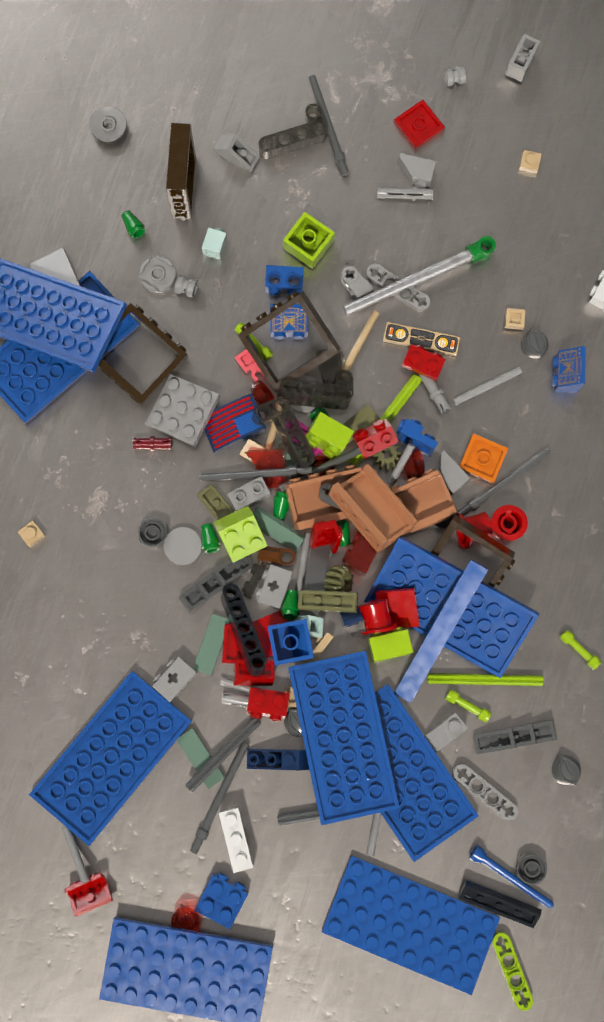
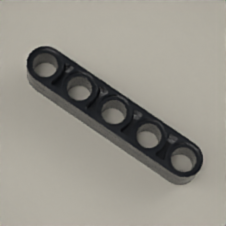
M233 583L226 584L221 595L223 608L247 671L252 676H260L263 674L267 664L265 653L239 587ZM232 593L234 597H228L226 594ZM238 610L241 612V614L237 615L234 614L232 611ZM245 627L248 631L242 632L239 628ZM250 644L254 646L255 649L250 650L246 647V645ZM258 662L261 664V667L257 668L252 663Z

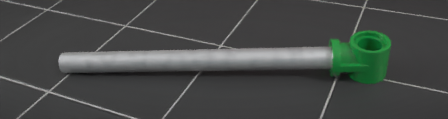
M483 236L479 241L466 246L464 252L343 306V311L346 316H349L470 261L473 264L480 260H487L494 252L496 242L490 236ZM484 245V246H486L489 250H488V251H485V250L482 249L481 246Z

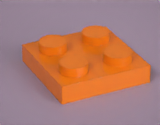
M473 433L459 467L464 472L493 484L509 448Z

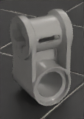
M347 266L343 269L341 283L354 300L374 292L371 284L364 279L355 267ZM346 275H348V276H351V275H352L353 278H352V279H351V278H348V279H347V278H346Z

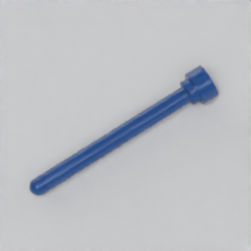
M479 845L474 847L469 859L475 863H484L547 908L554 906L553 901L486 856L485 849Z

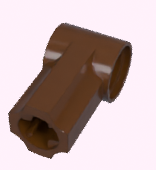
M267 546L258 551V562L291 567L297 560L295 552L290 548ZM285 553H291L293 555V558L290 562H284L282 560V557Z

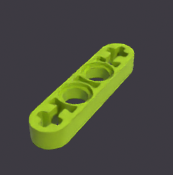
M496 932L492 939V946L513 1001L520 1010L527 1011L533 1006V997L512 942L506 933ZM499 936L506 939L503 943L506 950L510 948V951L503 952L502 947L496 944L499 941ZM507 955L514 958V963L509 967L503 964V959ZM514 975L521 977V983L518 986H513L510 982ZM514 991H522L524 997L528 998L526 1005L518 1002L521 1000L520 994L518 992L514 994Z

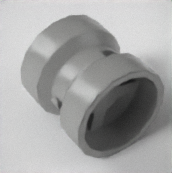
M464 65L457 66L454 70L451 67L444 69L447 87L453 86L454 83L459 85L466 83Z
M179 275L174 292L178 294L185 293L187 297L193 298L197 290L198 280L193 278L189 280L186 276Z

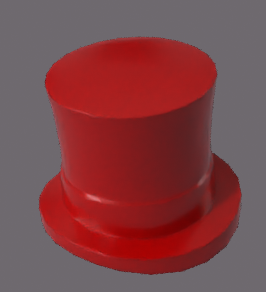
M514 505L499 507L493 513L491 519L493 535L503 541H514L522 537L528 527V519L525 512Z
M486 512L469 517H463L460 513L457 514L458 517L488 536L493 537L491 520ZM456 529L459 546L462 549L471 548L472 543L476 541Z
M387 599L373 600L358 606L365 626V630L361 632L362 635L392 631L398 628L397 622L391 620Z

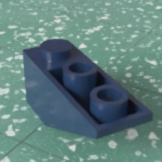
M247 749V769L310 770L306 750Z

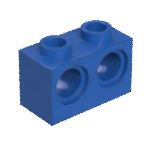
M266 265L265 293L273 296L287 294L289 296L297 291L299 294L303 291L304 267ZM276 278L280 282L278 284H272L270 281ZM295 279L298 281V284L291 285L289 281Z

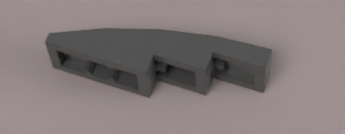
M330 545L311 549L304 590H324L331 549ZM300 610V614L319 617L320 611Z
M248 556L234 563L230 559L215 569L210 575L196 583L194 587L179 596V600L188 612L191 613L220 593L226 584L235 582L255 565Z
M553 720L473 735L477 754L557 740Z

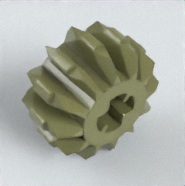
M392 445L370 456L371 459H376L373 465L380 464L379 470L386 466L387 472L390 471V465L394 469L400 459L399 457L403 454V452L398 451L401 446L396 445L394 447ZM386 452L390 453L388 459L384 458Z
M344 565L330 567L329 572H326V584L324 586L327 589L326 591H352L354 575H352L351 569Z

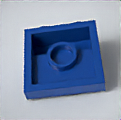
M413 418L411 420L402 419L396 432L399 434L398 441L406 445L411 443L415 445L414 449L431 456L438 444L435 438L429 434H421L424 426L418 420Z
M220 872L218 874L213 873L195 911L231 929L249 891L246 890L247 887L239 882L234 884L228 881V876Z

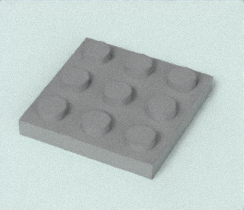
M170 374L145 424L150 428L196 447L221 396Z

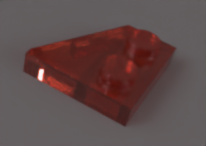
M284 448L247 451V456L253 461L256 470L286 468ZM287 476L263 477L267 488H279V485L287 482Z

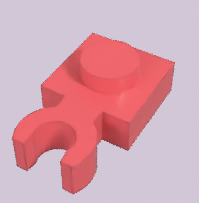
M246 349L237 355L235 360L245 374L251 371L252 379L258 382V378L255 375L258 372L262 373V371Z

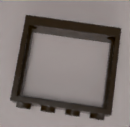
M171 123L166 191L173 218H181V220L191 219L196 153L191 124Z
M297 291L287 297L288 301L284 304L281 301L271 307L272 312L268 314L263 312L256 317L257 321L251 324L248 322L240 328L242 331L238 334V337L275 392L325 362L341 350L304 291L299 294ZM299 302L328 348L282 378L277 379L249 337V334Z
M130 303L126 307L117 327L132 313L178 355L143 394L137 391L101 358L98 368L142 406L187 357V353H185L186 349L180 343L176 344L171 340L173 337L166 330L162 332L157 327L158 323L150 317L148 319L143 314L144 311L137 304L134 306Z
M455 515L431 553L438 556L457 529L504 559L488 583L492 587L495 584L499 586L505 577L503 575L506 569L510 570L515 563L513 559L515 552Z

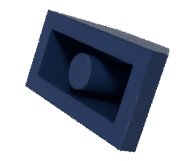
M358 606L357 613L338 612L343 628L363 622Z

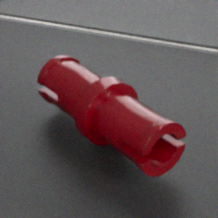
M150 436V438H133L134 450H172V437L155 438V436Z

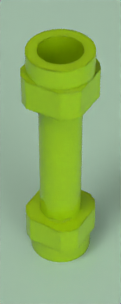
M243 322L235 327L234 330L237 334L242 331L240 328L245 325ZM250 333L249 337L265 361H268L274 353L267 346L264 347Z
M568 629L565 630L559 638L565 644L572 646L587 661L586 664L595 670L602 661L596 655L592 656L574 639L575 635Z
M451 689L445 697V700L460 705L477 715V718L487 723L492 714L487 709H481L461 698L459 693Z

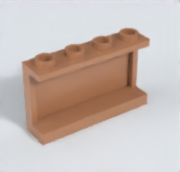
M355 464L344 466L342 471H337V468L326 471V475L319 476V473L307 475L308 479L301 480L298 477L290 479V483L284 484L294 530L313 527V525L320 521H338L348 518L341 509L322 502L318 497L319 490L325 483L334 485L339 482L341 485L362 471V467H356Z
M366 464L361 472L341 485L337 482L330 490L329 496L377 553L397 541L400 536L403 537L413 530L417 523L415 515L403 505L402 500L396 497L389 485L383 482L378 476L377 471L371 468L369 464Z
M428 470L419 479L413 477L407 480V484L404 486L396 485L390 488L396 497L402 500L403 505L415 515L417 520L413 530L405 534L404 538L459 514L439 470Z

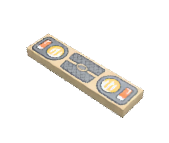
M390 322L386 323L383 342L410 347L411 344L414 346L420 345L427 351L451 356L457 355L460 341L458 336Z

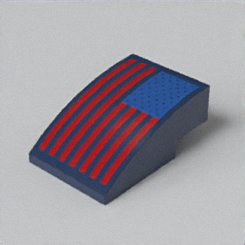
M250 393L215 409L204 430L213 453L244 442L249 437L265 432L266 426L254 397Z

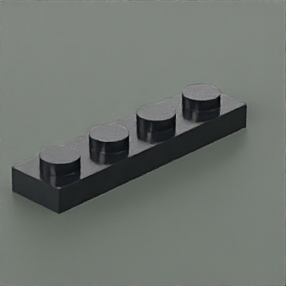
M468 880L465 881L458 897L460 900L533 929L542 909Z

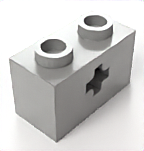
M524 34L508 64L505 75L522 82L541 41Z
M262 476L227 494L235 511L246 506L250 508L271 497Z
M270 565L269 569L265 568L262 577L265 580L263 587L259 586L256 597L259 598L258 603L280 610L293 572L274 565ZM276 582L279 588L274 589L272 592L268 585Z
M180 657L177 659L173 658L166 667L168 669L164 674L160 672L153 680L155 684L152 687L169 702H172L197 674ZM177 673V683H170L171 678L169 676L171 674L176 675Z

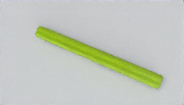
M412 375L379 420L386 419L389 423L393 421L422 382L418 375ZM359 454L349 459V463L351 465L355 464L358 467L364 458L362 454Z
M428 673L427 682L429 684L543 686L544 678L542 675H502L499 678L494 674Z

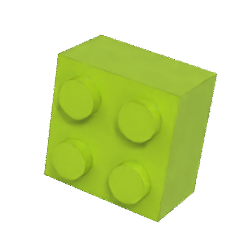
M304 212L283 239V249L313 269L334 242L335 232Z
M320 412L311 423L303 440L306 441L308 446L315 449L317 447L322 450L325 456L336 458L344 451L354 431Z
M249 506L213 522L233 563L268 546Z
M402 627L389 631V634L385 635L383 632L373 633L370 635L371 638L367 640L372 663L413 653L408 629L403 630Z

